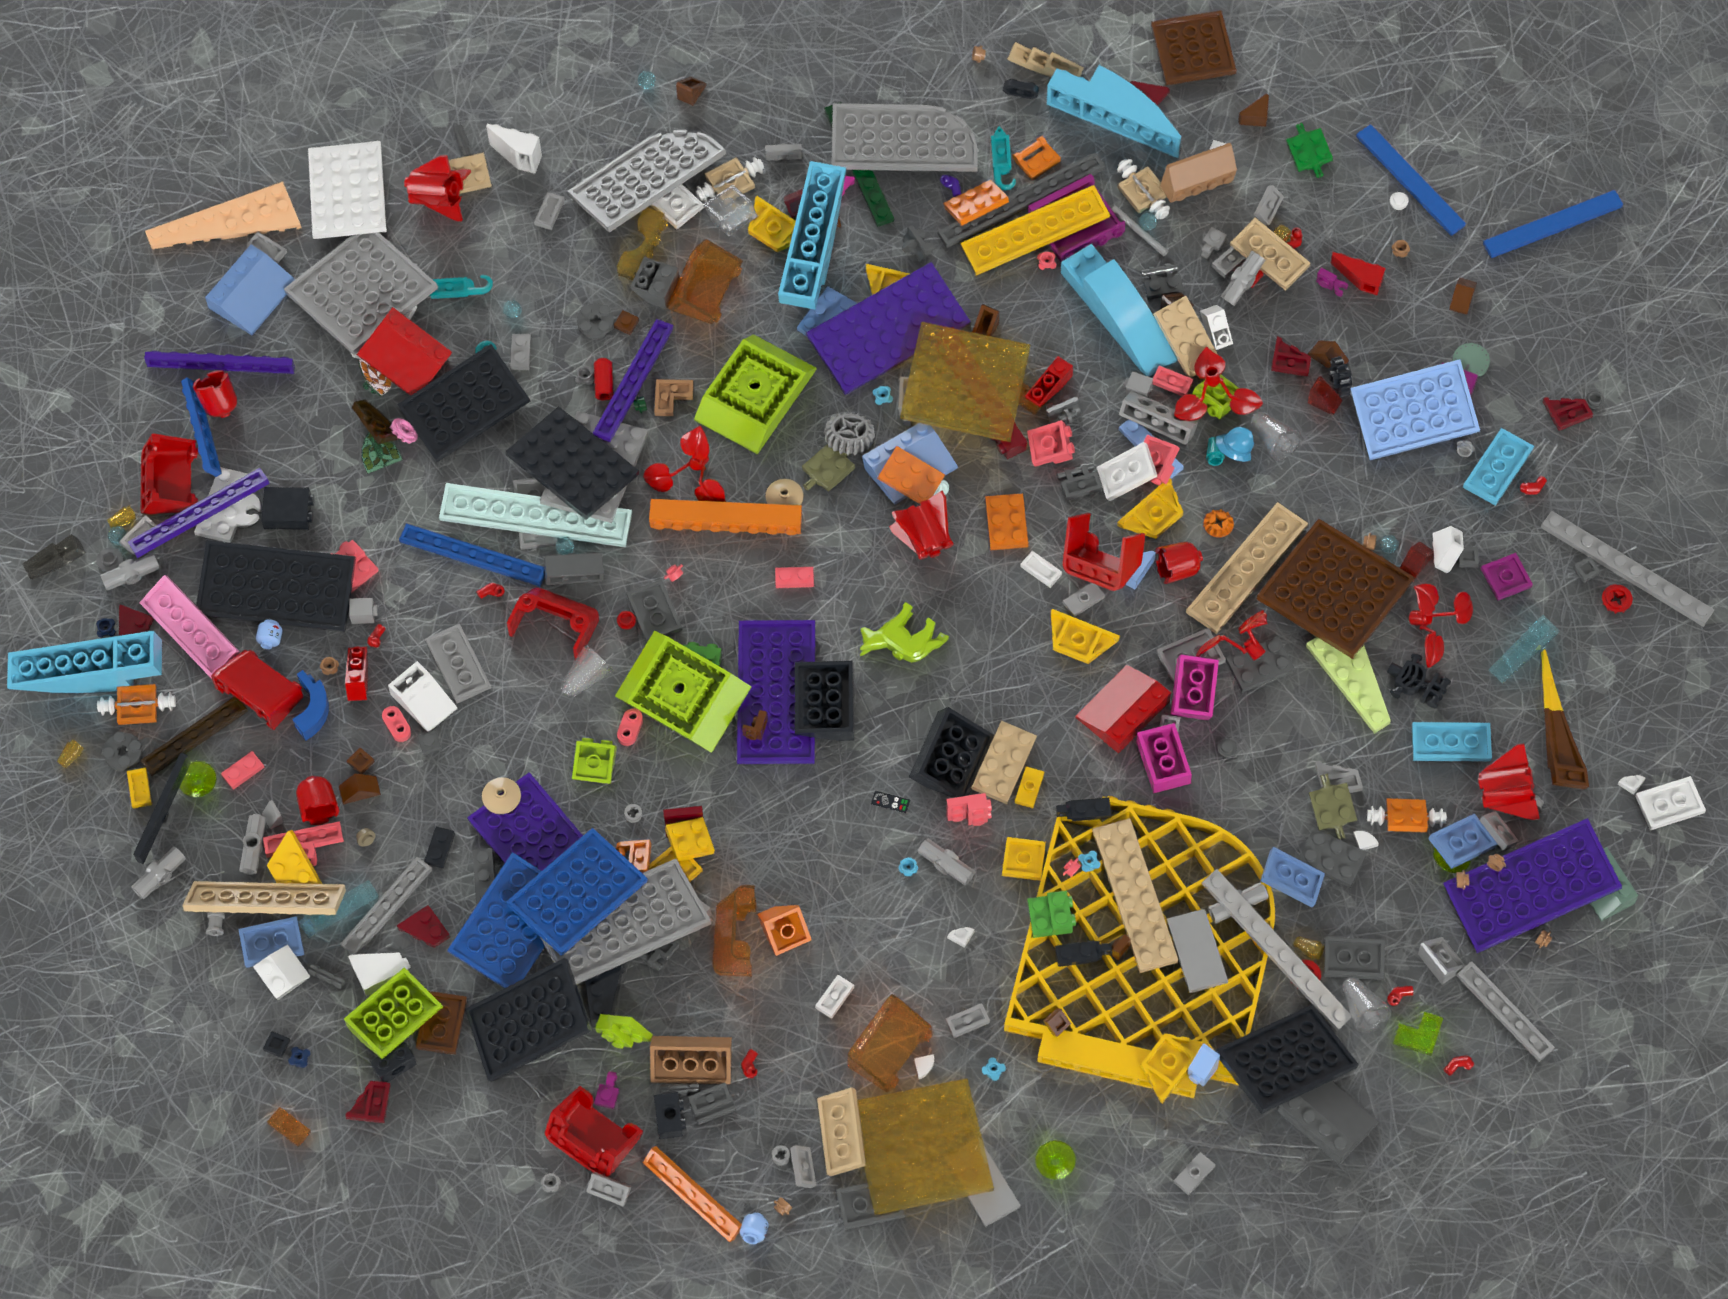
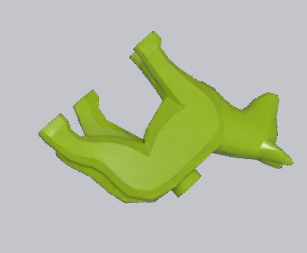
M905 602L902 611L896 617L886 622L879 630L872 631L866 627L861 628L863 645L860 647V650H862L860 656L872 650L888 648L898 660L904 659L911 663L917 662L926 657L932 650L940 648L947 642L949 636L940 632L937 638L931 639L935 622L930 618H927L926 626L923 630L911 636L904 626L913 615L911 612L913 607Z

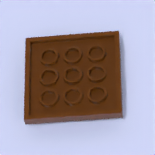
M1221 10L1151 22L1165 85L1236 74L1237 70Z

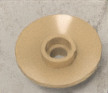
M790 479L777 480L766 491L767 504L801 505L803 501L802 488L798 483Z
M501 777L491 780L486 784L482 792L484 806L495 814H506L513 811L521 800L519 786L509 778ZM499 791H504L503 795H498L497 793Z

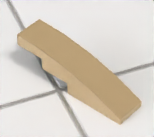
M1016 42L1007 60L1050 77L1053 76L1057 68L1066 70L1077 77H1080L1083 71V67L1053 52L1049 55L1035 47L1030 50Z

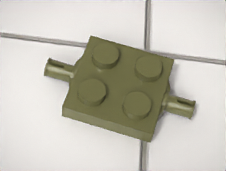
M827 444L802 465V470L810 477L803 484V487L809 491L810 488L817 484L829 492L855 469V464L847 458L846 453L840 455L839 451L834 452L833 447L830 448Z
M1328 774L1320 775L1323 787L1309 792L1318 830L1335 829L1337 839L1340 840L1341 837L1344 839L1346 837L1343 826L1357 821L1347 783L1331 785Z

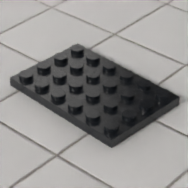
M490 344L397 405L435 461L438 462L525 406L531 400L492 344Z
M559 406L506 450V456L585 520L591 517L639 475V470Z
M566 958L465 1009L487 1079L491 1082L592 1031L569 961Z
M1313 1005L1307 1006L1216 1049V1052L1220 1055L1219 1060L1260 1114L1357 1069L1359 1065Z

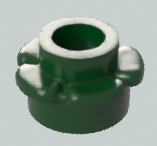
M636 396V400L633 401L635 410L640 411L642 414L643 411L647 410L644 396Z

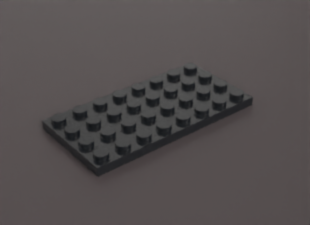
M206 540L196 606L206 617L258 623L265 620H274L279 625L345 632L356 557Z

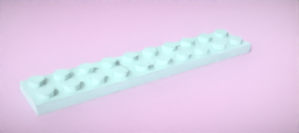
M446 483L439 520L626 547L632 510L617 508L612 523L591 517L585 520L577 513L540 504V496Z

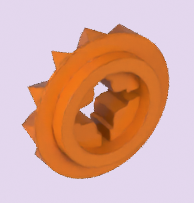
M1213 509L1210 513L1206 514L1203 525L1209 535L1220 538L1231 533L1234 522L1229 512L1222 511V509ZM1216 518L1219 521H1223L1222 528L1218 524H1214L1216 523Z

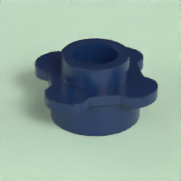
M103 618L96 622L98 637L115 635L114 619Z
M293 1047L288 1063L291 1066L295 1065L305 1068L308 1065V1057L311 1055L310 1051Z

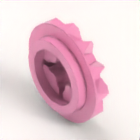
M400 418L392 421L390 426L393 430L392 433L397 438H400L402 442L406 441L410 444L417 440L418 434L410 422Z

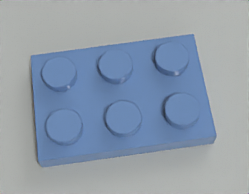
M827 287L818 299L816 310H809L797 326V331L806 335V332L857 303Z
M1475 814L1431 834L1428 838L1451 869L1497 846V842Z
M1273 847L1269 852L1260 881L1313 907L1316 904L1325 873Z
M297 916L238 929L246 968L255 966L264 958L286 945L290 947L296 957L304 955Z

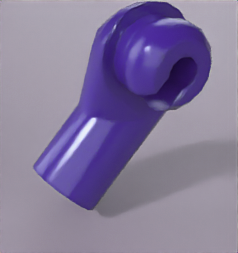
M949 175L941 176L940 182L943 186L952 190L953 197L962 194L959 181Z

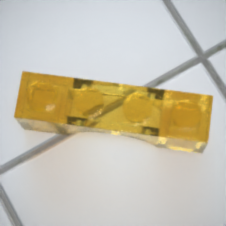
M650 208L642 210L637 222L638 230L644 235L645 240L637 249L623 251L617 264L618 276L633 280L643 258L652 259L653 249L655 246H658L660 234L662 231H665L667 226L665 213Z

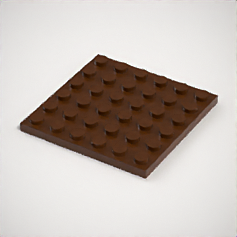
M1318 518L1259 592L1256 599L1354 659L1413 583L1415 577Z

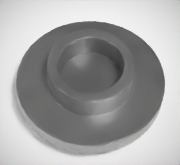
M105 548L98 554L96 562L100 570L108 572L119 567V564L123 562V556L116 548Z

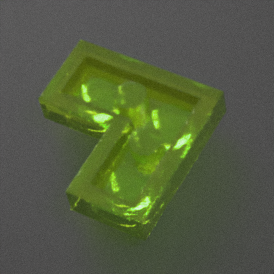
M1424 1012L1419 1029L1399 1023L1393 1044L1432 1056L1443 1017Z

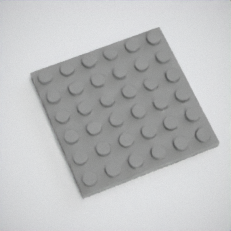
M377 232L350 236L284 288V291L315 321L355 355L360 351L392 307L405 315L437 290L438 285Z

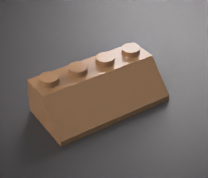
M1231 143L1168 164L1160 187L1170 203L1181 201L1191 195H1198L1208 189L1212 190L1222 184L1231 183L1237 171Z
M652 1036L650 1044L651 1083L697 1082L702 1084H731L732 1037Z

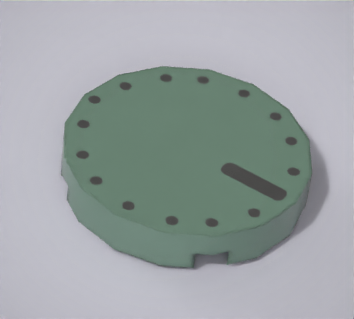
M1474 343L1459 346L1454 352L1452 361L1460 359L1463 370L1478 376L1486 373L1490 363V357L1486 349Z

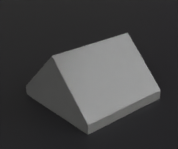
M1443 937L1421 943L1418 955L1442 985L1456 976L1465 967V964Z

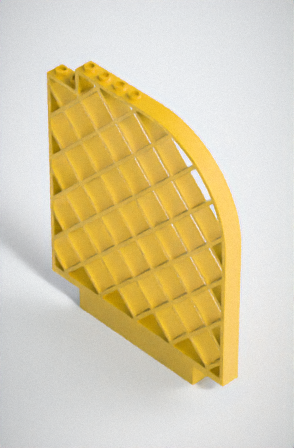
M1108 796L1111 810L1120 812L1101 822L1102 819L1072 821L1067 819V816L1057 817L1037 897L1047 896V893L1067 891L1090 879L1102 898L1081 910L1073 901V907L1070 908L1072 914H1075L1076 923L1080 924L1090 941H1100V944L1110 943L1124 935L1126 930L1118 906L1115 903L1114 894L1107 891L1097 876V873L1105 870L1102 860L1099 861L1100 867L1098 869L1088 872L1081 871L1064 882L1060 881L1052 869L1051 862L1070 851L1077 859L1080 854H1083L1079 846L1094 838L1093 828L1128 818L1131 819L1132 824L1141 835V838L1138 839L1140 848L1148 846L1160 864L1148 871L1151 881L1166 873L1178 890V893L1159 903L1162 912L1183 900L1192 912L1201 910L1192 895L1205 888L1202 882L1215 871L1203 854V851L1220 841L1226 842L1241 855L1238 859L1218 869L1224 877L1249 863L1259 880H1261L1264 869L1255 855L1242 841L1218 825L1196 817L1175 813L1171 809L1161 810L1153 805L1144 806L1131 800L1121 801L1116 797ZM1138 816L1168 823L1149 833ZM1062 821L1092 828L1072 839ZM1186 827L1211 834V836L1196 843ZM1176 829L1189 848L1167 860L1155 841ZM1058 834H1060L1065 843L1055 848ZM1195 856L1208 876L1186 888L1173 868ZM1047 878H1049L1054 887L1044 892ZM1261 882L1269 896L1267 899L1269 917L1265 919V922L1274 930L1275 904L1271 886ZM1108 906L1120 926L1098 938L1085 918ZM1208 913L1207 917L1209 923L1213 922V920L1211 919L1210 914ZM1163 914L1164 919H1165V922H1166V925H1167V928H1168L1167 918H1166L1165 915ZM1030 922L1004 1024V1031L1041 1039L1038 1053V1062L1153 1089L1141 1068V1063L1151 1050L1132 1045L1151 1034L1158 1042L1163 1036L1160 1029L1181 1017L1195 1036L1192 1040L1202 1042V1040H1206L1208 1042L1229 1028L1237 1039L1250 1034L1268 955L1246 931L1223 943L1210 924L1220 956L1222 955L1235 976L1228 979L1226 984L1204 989L1206 993L1183 1005L1171 987L1172 983L1184 977L1182 968L1166 977L1159 968L1151 970L1157 982L1135 994L1123 976L1124 972L1137 965L1134 956L1117 966L1110 955H1103L1102 959L1109 968V971L1088 983L1076 965L1058 967L1057 962L1039 972L1028 955L1029 950L1048 939L1054 948L1062 944L1056 935L1033 938ZM1251 939L1262 954L1263 959L1242 971L1229 951ZM1026 965L1032 976L1022 981ZM1068 967L1080 987L1057 1000L1045 979ZM1259 973L1255 990L1248 978ZM1115 978L1128 999L1106 1011L1093 990ZM1241 983L1253 1003L1248 1008L1232 1016L1219 995ZM1038 984L1051 1004L1028 1017L1017 1001V996ZM1163 989L1176 1010L1154 1022L1141 1001ZM1086 995L1097 1011L1098 1016L1076 1028L1063 1007ZM1211 1000L1225 1021L1202 1033L1189 1012ZM1134 1006L1147 1027L1124 1039L1112 1018ZM1056 1008H1060L1071 1024L1067 1027L1068 1031L1064 1030L1056 1037L1052 1035L1047 1026L1036 1023L1048 1017ZM1014 1011L1020 1020L1012 1018ZM1249 1017L1246 1033L1244 1034L1238 1023ZM1104 1023L1116 1042L1084 1034ZM1208 1042V1045H1207V1046L1210 1047L1212 1050H1214V1049L1212 1048V1046L1210 1045V1043ZM1219 1060L1218 1069L1210 1079L1238 1085ZM1186 1073L1171 1093L1194 1098L1197 1084L1193 1083Z

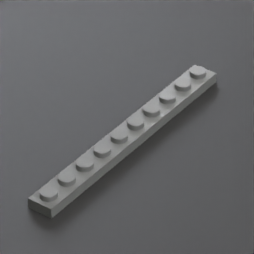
M1551 511L1542 523L1541 528L1586 556L1591 557L1594 561L1704 627L1715 610L1557 513Z
M1218 869L1202 882L1203 886L1336 1031L1352 1017Z

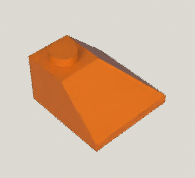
M799 905L775 906L757 914L762 929L776 956L812 940Z

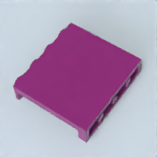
M1089 174L1029 205L1028 213L1095 184L1092 174ZM1099 191L1098 193L1110 217L1048 244L1060 262L1090 244L1094 247L1102 246L1108 240L1114 237L1118 238L1125 232V221H1119Z

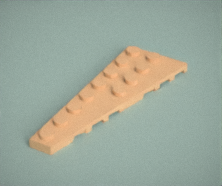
M280 182L146 230L145 233L151 248L157 249L171 247L179 243L192 244L194 241L201 240L208 242L210 239L216 238L223 240L244 237L257 232L266 234L267 231L279 230L281 232L289 228L300 229L301 224L284 183Z

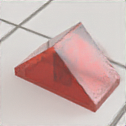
M1319 376L1312 386L1308 399L1309 404L1330 415L1335 414L1343 401L1322 376Z
M1419 541L1411 546L1400 569L1415 577V580L1433 557L1434 550Z

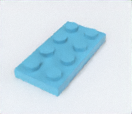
M1501 428L1465 481L1463 488L1496 506L1533 451L1534 446Z
M1412 722L1413 761L1492 760L1490 723Z

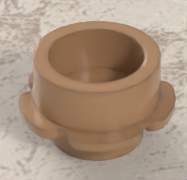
M982 45L979 47L974 46L972 60L977 61V63L985 59L986 50L982 49Z
M1398 240L1392 245V253L1397 257H1405L1408 255L1410 247L1406 241Z
M1369 533L1368 536L1364 537L1363 546L1369 550H1375L1377 536Z
M326 657L322 660L320 669H322L323 674H335L338 671L339 663L332 657Z
M1494 854L1488 856L1487 865L1491 869L1501 871L1503 867H1506L1505 859L1501 855Z
M1464 870L1456 872L1457 888L1465 890V886H1469V874H1465Z
M1543 929L1535 941L1539 948L1542 946L1547 947L1552 939L1549 936L1551 934L1550 931L1548 933Z
M781 1197L777 1201L775 1200L774 1203L776 1205L774 1209L782 1216L784 1214L789 1215L792 1207Z

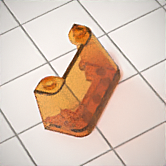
M703 240L690 254L668 301L667 308L673 312L709 324L717 323L722 315L719 305L730 281L740 275L743 260L711 241Z
M755 885L739 886L717 904L713 969L718 975L752 977L750 946L744 941H735L736 921H746L748 913L751 911L756 912Z
M891 994L850 1049L847 1056L848 1067L888 1093L890 1088L894 1089L900 1080L898 1078L899 1071L918 1044L924 1041L928 1042L934 1033L933 1027L900 998Z

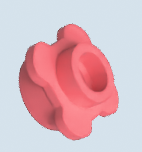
M1052 252L1038 254L1039 269H1055L1057 265L1054 261L1056 255Z
M672 565L666 570L668 574L664 576V579L669 578L671 582L678 579L683 574L681 570L683 565Z
M1078 858L1074 861L1070 859L1063 867L1066 870L1063 875L1067 873L1072 877L1081 866L1077 862Z

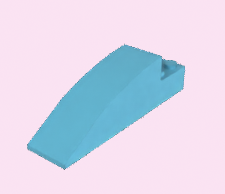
M1100 65L1090 82L1083 77L1072 75L1066 70L1056 69L1047 85V105L1178 158L1180 156L1181 135L1159 107L1131 83Z
M810 161L778 293L779 303L816 310L821 285H825L830 263L846 167Z
M1090 244L1061 262V274L1145 376H1154L1159 365L1166 368L1178 361L1148 306L1114 259L1107 263L1095 247Z
M154 631L8 653L7 688L13 690L51 693L117 691V687L134 686V679L162 675V639Z

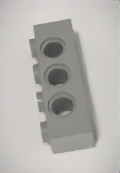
M1132 390L1124 398L1119 412L1120 416L1185 445L1194 436L1199 420L1184 421L1174 416V409Z

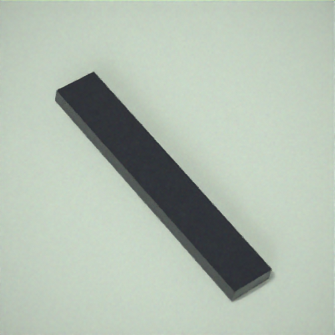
M181 753L133 853L138 863H145L191 764L186 754Z

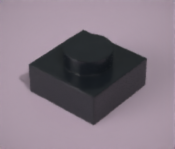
M271 1031L263 1050L282 1058L290 1043V1038Z

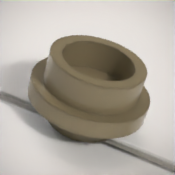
M369 828L361 829L356 835L357 843L360 846L371 845L376 837L374 831Z

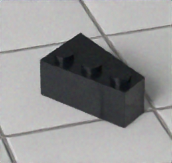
M624 963L585 980L592 1028L596 1027L600 1014H615L617 997L624 972Z

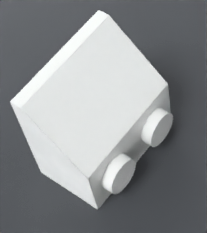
M288 945L275 951L253 966L277 1000L310 978V975Z

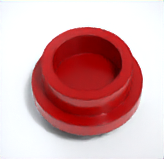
M623 611L617 617V624L622 629H631L636 624V617L630 611Z

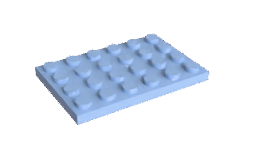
M1460 359L1351 388L1370 460L1480 432Z

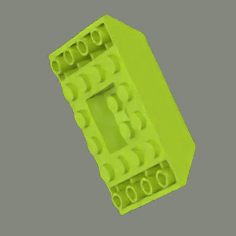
M753 334L741 341L702 397L694 421L758 454L817 368ZM752 383H758L760 387L757 389L750 388V385Z
M654 631L615 697L712 753L750 691L751 686L673 639ZM680 683L684 684V691L676 693L675 686Z

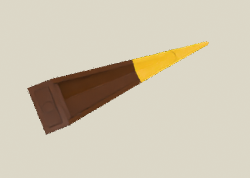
M1544 649L1541 652L1547 765L1551 771L1552 785L1585 790L1589 787L1587 768L1568 726L1554 683L1547 652Z

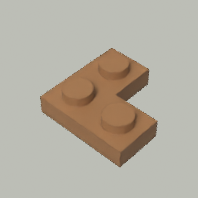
M656 379L655 416H674V400H693V380Z

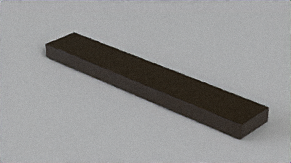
M234 696L140 761L146 767L149 774L154 776L175 762L181 753H188L247 713L248 710Z

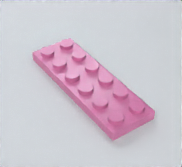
M166 575L139 602L210 678L215 670L240 652Z

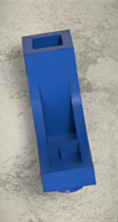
M302 670L297 673L299 683L309 694L310 703L305 711L292 720L295 728L306 741L314 736L324 725L329 712V701L321 680L315 682L310 674L306 675Z

